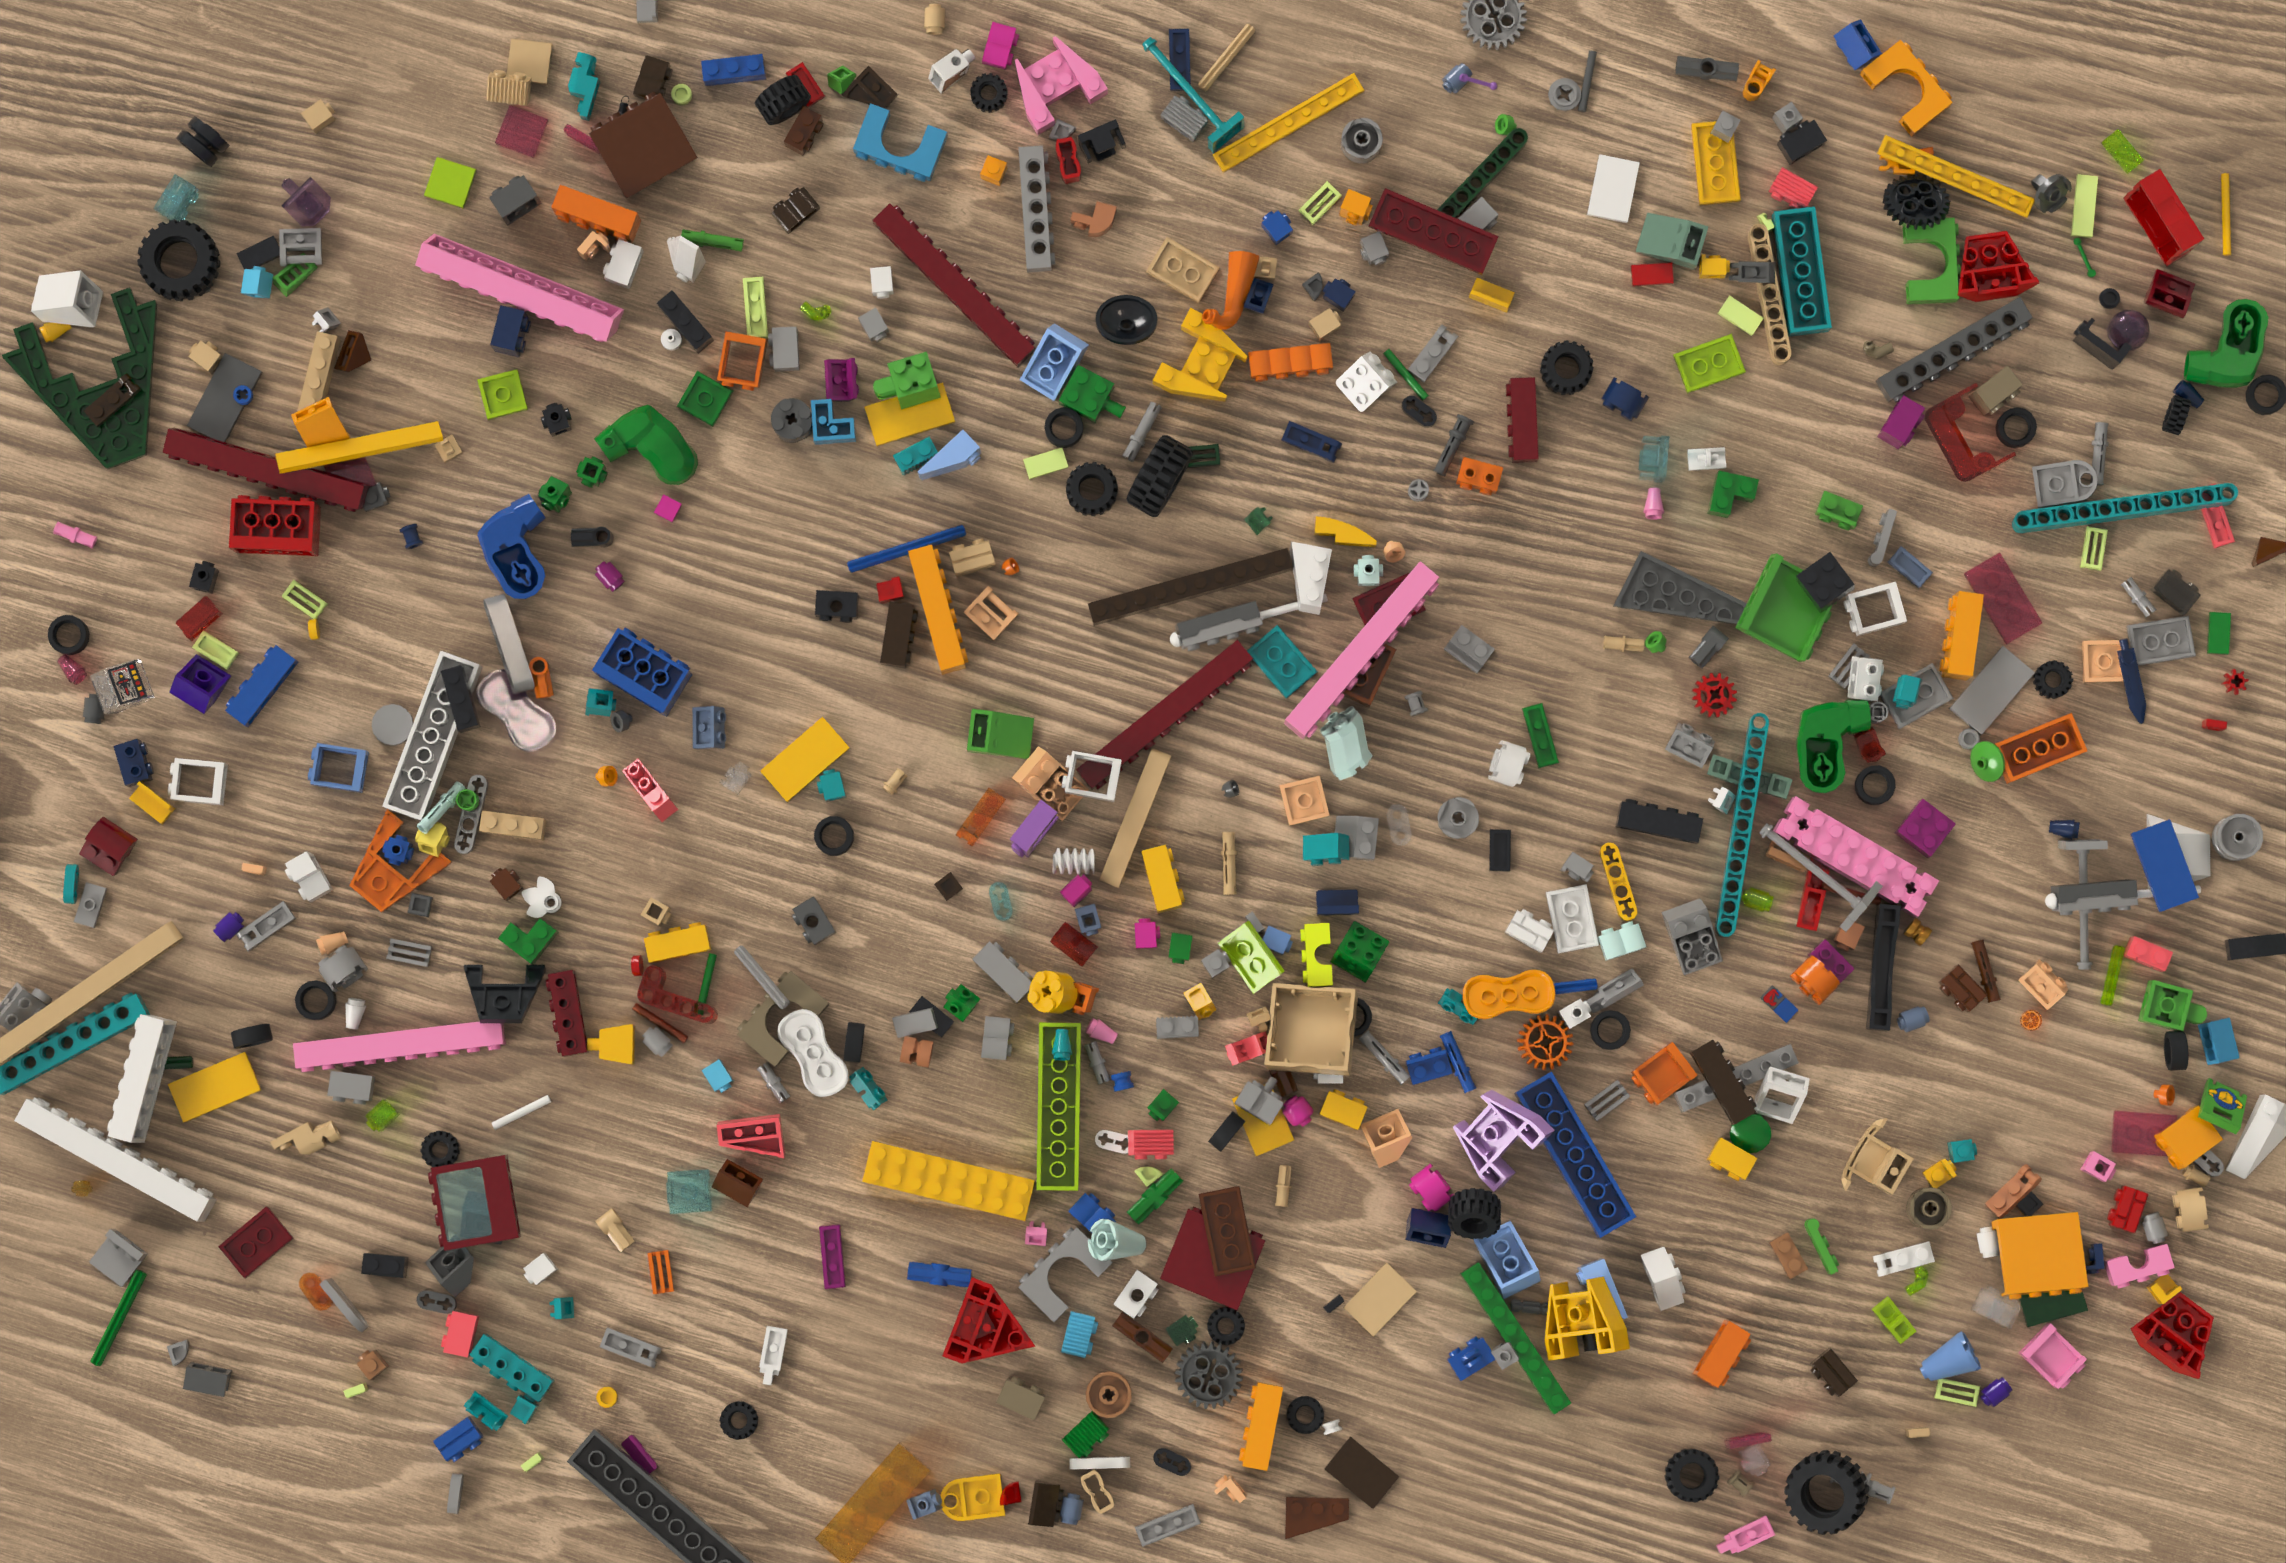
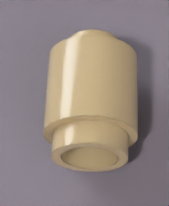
M929 4V7L925 8L924 28L926 29V34H943L945 29V9L941 8L940 4Z

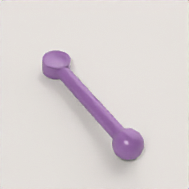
M1467 74L1459 76L1462 82L1469 81L1490 87L1491 90L1497 89V83L1495 82L1488 83L1468 77Z

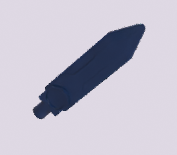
M2127 638L2120 639L2121 650L2117 651L2129 709L2137 721L2143 724L2146 700L2134 648H2129Z

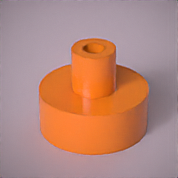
M2161 1085L2159 1090L2154 1091V1098H2159L2161 1105L2171 1106L2175 1099L2174 1086Z

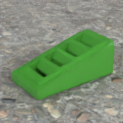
M304 263L308 267L307 270L300 264H289L273 277V284L288 297L317 269L315 263ZM295 267L302 273L301 275L294 270ZM289 273L295 278L294 281L288 276ZM283 279L289 284L288 286L282 282Z

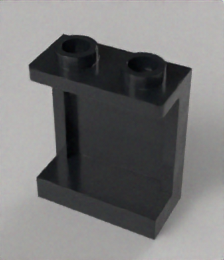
M2093 318L2088 322L2084 320L2074 331L2073 334L2076 337L2073 339V342L2113 370L2121 363L2132 346L2125 342L2116 351L2089 330L2095 321Z

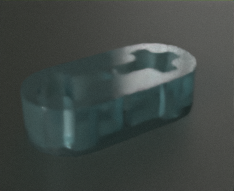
M995 882L989 889L993 912L998 920L1007 921L1013 914L1008 889L1003 883ZM996 886L1004 889V892L1001 893L1002 900L998 901V896L992 893V891H995ZM999 903H1003L1004 908L1009 909L1004 918H1002L1001 914H997V911H1000Z

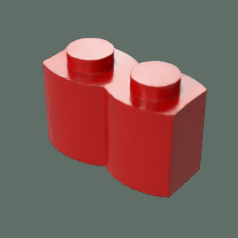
M1072 137L1057 139L1056 155L1060 162V174L1065 184L1079 182L1081 179V167L1077 159L1075 141Z

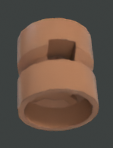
M905 1036L900 1062L907 1064L916 1062L917 1066L929 1068L934 1042L923 1039L918 1042L917 1038Z

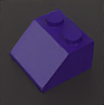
M196 654L175 675L169 693L205 714L216 702L230 680L231 675Z

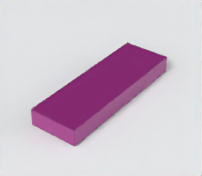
M819 1226L824 1288L846 1287L841 1226Z

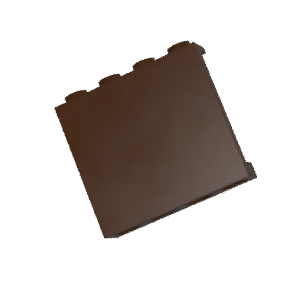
M655 91L644 97L646 101L639 105L636 101L627 106L626 109L628 111L620 115L617 112L608 117L610 121L604 125L599 122L590 127L592 131L588 133L626 199L698 158L662 94H656Z

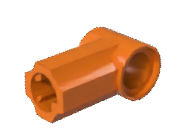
M541 657L533 658L529 668L534 680L536 699L554 696L549 663ZM538 661H542L545 664L542 672L534 670V664Z

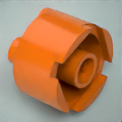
M1811 955L1790 977L1794 982L1801 985L1799 989L1807 997L1812 995L1811 998L1818 1005H1821L1838 988L1840 982L1831 970L1828 971L1819 959Z

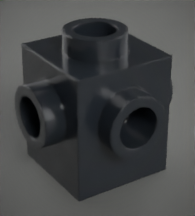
M552 403L547 405L546 409L542 411L544 415L541 417L544 429H549L552 437L572 430L569 420H572L569 409H564L562 404Z

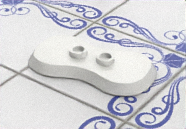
M806 1009L797 1010L785 1016L778 1025V1036L783 1046L797 1059L805 1087L818 1097L831 1096L842 1090L848 1082V1069L842 1059L827 1044L824 1026L820 1018L812 1011Z

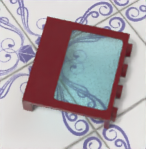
M508 1154L430 1168L431 1172L428 1173L430 1185L434 1187L432 1202L434 1206L437 1205L438 1214H435L436 1225L440 1226L441 1234L438 1235L440 1247H444V1251L521 1237Z

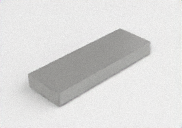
M1194 1504L1138 1525L1135 1529L1141 1545L1144 1547L1199 1525L1201 1522Z

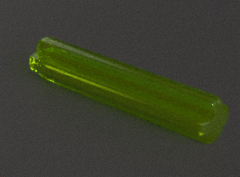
M2119 945L2113 946L2100 1002L2105 1006H2112L2125 951V948Z

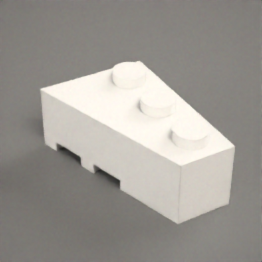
M1291 541L1290 555L1299 611L1319 615L1332 549Z

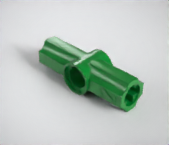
M1171 1168L1156 1184L1153 1183L1141 1195L1142 1197L1127 1213L1139 1225L1153 1210L1156 1211L1169 1198L1168 1196L1183 1180Z

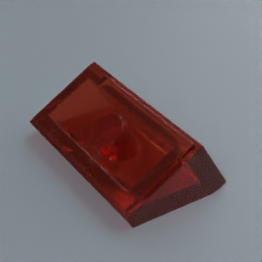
M1064 922L1050 941L1055 947L1082 967L1098 948L1066 922Z

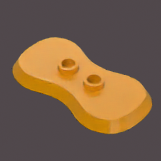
M1527 970L1508 978L1478 975L1469 979L1463 988V1002L1467 1012L1479 1019H1490L1508 1011L1539 1014L1550 1009L1555 1001L1554 983L1551 977L1541 970Z

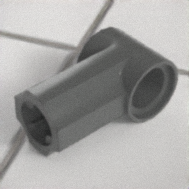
M1712 626L1701 639L1702 642L1688 658L1694 664L1703 668L1710 661L1711 657L1716 652L1718 653L1729 638L1715 626Z

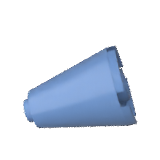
M1961 1331L1922 1362L1923 1367L1920 1370L1925 1379L1929 1378L1930 1381L1978 1371L1981 1369L1978 1358L1975 1357L1974 1349L1968 1338Z

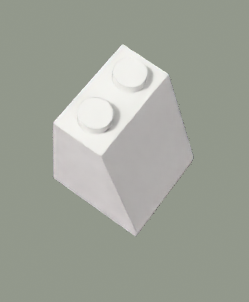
M81 270L41 275L36 286L31 312L42 322L95 327L103 291Z

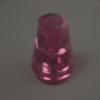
M67 654L62 655L58 659L57 663L70 683L77 685L86 678L85 668Z

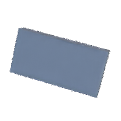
M1902 546L1887 562L1918 589L1933 573Z

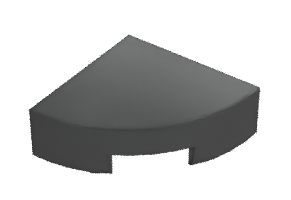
M1319 272L1302 284L1313 301L1320 296L1322 291V277Z

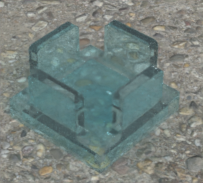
M1643 436L1642 443L1657 445L1645 444L1643 446V450L1640 451L1638 470L1654 473L1640 472L1638 479L1650 480L1655 483H1662L1667 472L1670 436Z
M709 1169L667 1172V1203L669 1204L670 1214L712 1211Z

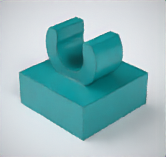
M573 1297L554 1298V1301L549 1302L550 1305H554L555 1313H550L551 1317H555V1319L574 1318Z

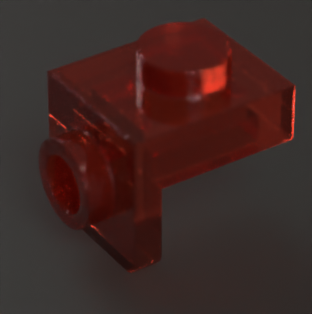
M1873 727L1870 730L1853 735L1861 757L1867 763L1876 762L1886 755Z

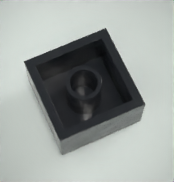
M1831 552L1796 575V581L1820 613L1855 589V584Z

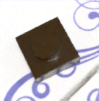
M951 872L934 884L946 901L963 890Z

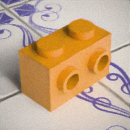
M1348 189L1341 205L1339 216L1346 218L1345 221L1352 225H1357V223L1362 225L1364 220L1368 221L1372 212L1371 198Z

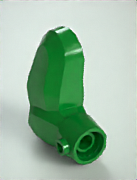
M2238 299L2227 305L2223 313L2222 335L2218 341L2216 351L2189 350L2185 359L2184 380L2217 387L2237 388L2247 386L2254 379L2264 352L2265 334L2269 319L2265 308L2258 302L2249 299Z
M650 405L635 408L622 415L611 426L606 427L594 438L610 462L629 454L628 451L638 450L642 457L651 464L659 480L665 484L680 485L687 482L695 474L698 466L697 454L687 443L678 428Z
M1867 700L1828 702L1811 706L1801 712L1796 739V751L1800 778L1805 787L1817 793H1827L1835 790L1843 782L1846 772L1842 756V736L1846 733L1850 735L1870 730L1871 714Z

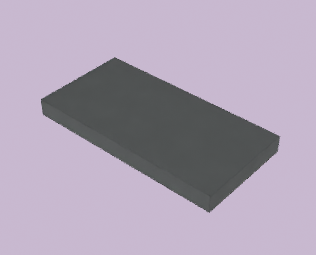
M225 353L187 426L209 438L226 442L245 405H240L235 401L233 397L235 388L243 385L253 392L263 372ZM240 391V397H238V399L240 400L243 398L246 400L248 398V396L246 395L248 394V391Z

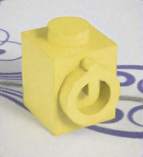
M436 822L427 834L422 833L418 829L415 842L418 843L419 851L439 857L443 847H447L450 837L448 836L447 827L442 823Z

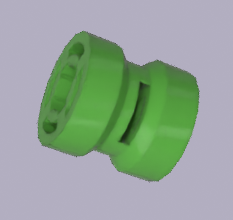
M464 789L457 794L456 803L465 811H473L479 805V797L473 791Z

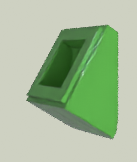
M841 66L827 74L828 86L842 94L856 78V73Z

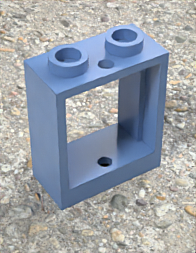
M317 743L316 748L313 747L311 759L314 760L313 768L309 769L308 780H311L310 784L313 786L363 793L369 752ZM324 751L357 756L352 785L319 781Z

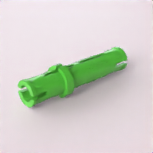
M682 229L681 234L682 237L699 245V247L711 246L740 252L743 249L744 239L714 235L705 233L702 230L701 232Z

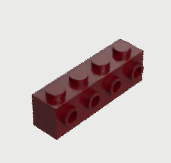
M568 970L548 974L549 979L545 981L547 991H551L552 995L549 1005L551 1012H555L556 1020H553L554 1032H558L559 1041H556L558 1053H562L563 1057L589 1053L575 971Z

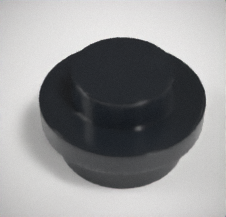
M2107 288L2100 293L2099 302L2104 308L2112 309L2119 304L2120 295L2115 289Z

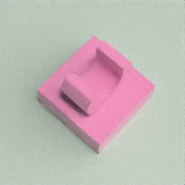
M1031 1221L1029 1226H1026L1025 1244L1046 1246L1047 1228H1045V1223L1042 1222L1039 1228L1033 1227L1034 1221Z

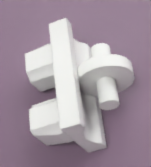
M1725 447L1687 450L1689 471L1726 469Z

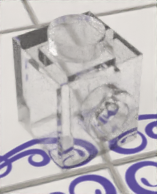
M1758 1442L1738 1452L1743 1460L1740 1464L1745 1473L1756 1474L1758 1477L1768 1471L1767 1467L1771 1464Z

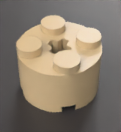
M2202 1187L2178 1190L2176 1195L2172 1196L2173 1207L2178 1208L2179 1216H2175L2177 1229L2181 1228L2182 1232L2209 1228L2208 1224L2204 1225V1220L2208 1219L2205 1197L2199 1194V1192L2203 1191Z

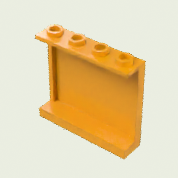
M2078 1212L2005 1218L1992 1221V1229L1997 1230L2005 1292L2001 1293L2002 1297L2009 1296V1300L2022 1298L2021 1295L2029 1294V1298L2041 1297L2042 1293L2048 1292L2049 1296L2062 1295V1291L2078 1294L2082 1293V1289L2089 1287Z

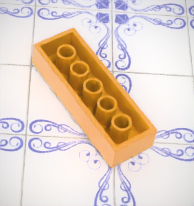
M932 545L908 551L941 673L944 675L966 669L965 663H968L965 648H960L959 643H963L960 629H955L954 626L955 623H958L954 608H949L952 600L949 589H944L943 584L947 583L944 571L938 568V564H941L938 549H933Z

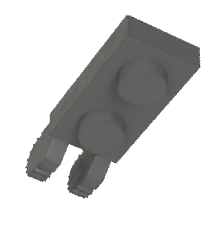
M1739 261V263H1730L1731 268H1739L1738 275H1730L1729 280L1751 283H1775V262Z

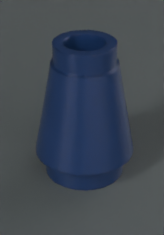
M2181 380L2173 390L2176 396L2191 400V406H2194L2196 409L2204 402V398L2189 381Z
M2050 820L2049 833L2070 840L2072 838L2078 839L2080 822H2075V820Z

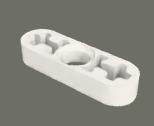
M1130 1457L1069 1458L1070 1469L1130 1468Z

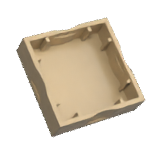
M1273 983L1270 1005L1271 1025L1267 1035L1264 1064L1267 1070L1350 1076L1358 1001L1356 989L1334 987L1310 988L1303 985Z

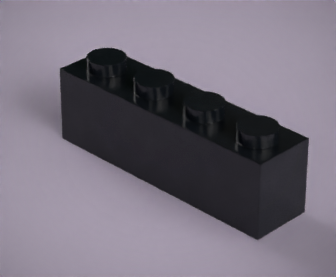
M1626 799L1625 802L1622 801L1620 803L1615 827L1698 844L1704 818H1699V814L1687 812L1685 815L1678 813V809L1667 807L1666 810H1661L1655 804L1646 803V806L1638 805L1636 800Z

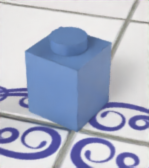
M1268 926L1263 937L1267 947L1280 955H1283L1284 951L1289 953L1293 943L1290 940V934Z

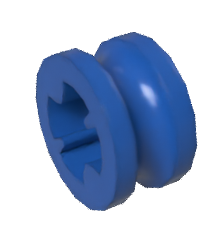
M241 385L235 388L233 397L240 405H248L253 400V392L247 386ZM240 391H248V394H246L248 398L246 400L243 398L238 399Z

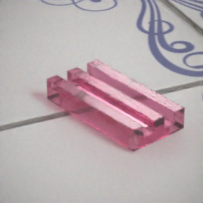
M566 124L563 130L567 136L600 154L590 136Z

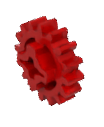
M1710 673L1708 679L1702 676V683L1699 681L1695 683L1698 689H1692L1696 696L1691 699L1697 701V704L1694 706L1695 708H1702L1700 714L1706 711L1708 712V718L1711 717L1712 713L1715 714L1716 718H1719L1720 712L1723 715L1727 714L1726 708L1733 709L1730 703L1737 701L1736 698L1732 697V695L1737 693V690L1731 689L1734 683H1727L1729 677L1721 679V673H1718L1716 677H1714L1713 673ZM1709 682H1718L1717 686L1711 687L1707 685ZM1719 688L1717 694L1718 698H1715L1709 703L1712 696L1711 693H1713ZM1724 688L1727 690L1728 699L1724 696ZM1701 691H1702V693L1705 695V702H1704V703L1702 702V699H1701ZM1715 704H1718L1719 706H1722L1721 708H1718V709H1711V708H1710L1712 705H1715Z

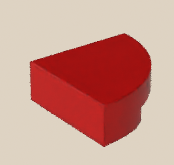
M1019 1481L1012 1482L1003 1489L1000 1497V1506L1022 1502Z

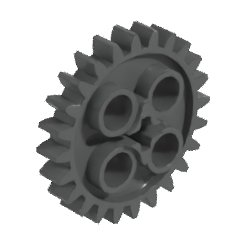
M1203 1341L1201 1347L1195 1343L1193 1346L1194 1351L1188 1347L1186 1350L1188 1355L1182 1353L1181 1359L1183 1361L1177 1362V1366L1180 1368L1175 1371V1374L1180 1375L1176 1378L1175 1382L1182 1383L1179 1385L1178 1390H1185L1182 1397L1189 1395V1403L1196 1400V1407L1204 1403L1205 1409H1207L1209 1404L1215 1409L1217 1403L1223 1407L1225 1404L1224 1399L1230 1403L1232 1400L1230 1395L1237 1396L1238 1393L1235 1389L1241 1388L1242 1385L1238 1382L1243 1380V1377L1238 1375L1242 1373L1243 1368H1237L1241 1361L1233 1360L1236 1353L1229 1355V1347L1222 1350V1343L1218 1347H1214L1213 1341H1211L1209 1346ZM1199 1358H1204V1359H1206L1207 1362H1208V1365H1206V1366L1200 1365V1364L1198 1363V1359H1199ZM1215 1358L1217 1360L1206 1390L1203 1392V1384L1212 1360ZM1220 1365L1225 1366L1228 1372L1220 1373L1217 1367ZM1192 1377H1197V1378H1199L1200 1381H1201V1384H1199V1385L1193 1384V1383L1191 1382V1378H1192ZM1213 1384L1218 1385L1221 1391L1213 1392L1210 1386Z

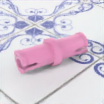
M59 521L53 531V534L70 539L72 543L77 542L88 546L91 549L94 548L97 541V536L80 531L81 529L78 527L67 526Z

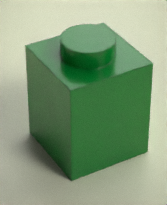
M1172 933L1168 957L1172 959V963L1184 964L1185 961H1189L1192 935Z

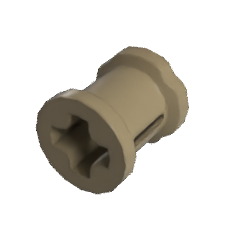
M1738 1469L1729 1478L1727 1483L1729 1485L1732 1484L1741 1492L1740 1495L1744 1497L1754 1486L1755 1482L1749 1481L1741 1474L1742 1471Z

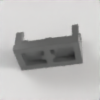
M191 1362L186 1367L183 1389L224 1397L229 1388L232 1370Z

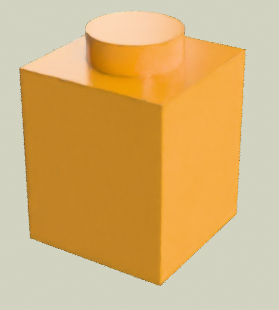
M988 155L980 173L981 179L1000 186L1007 170V162Z

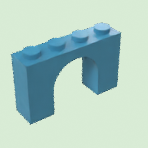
M870 103L853 147L856 157L865 161L868 159L874 160L876 165L887 168V166L893 167L895 172L906 175V173L912 174L914 179L925 182V180L931 181L948 137L947 131L928 125L919 148L913 154L904 157L894 156L882 144V136L890 117V110Z

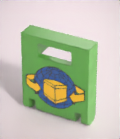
M2208 1078L2205 1083L2198 1117L2237 1134L2241 1128L2247 1095L2242 1094L2240 1097L2239 1091L2217 1081L2213 1084V1079ZM2213 1110H2216L2228 1117H2231L2230 1120L2216 1113H2213Z

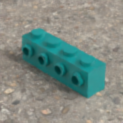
M483 1334L470 1353V1356L473 1357L472 1362L481 1368L484 1365L488 1367L491 1375L497 1379L504 1378L508 1381L507 1386L515 1391L520 1389L525 1393L524 1397L533 1403L535 1401L541 1402L555 1381L488 1334Z

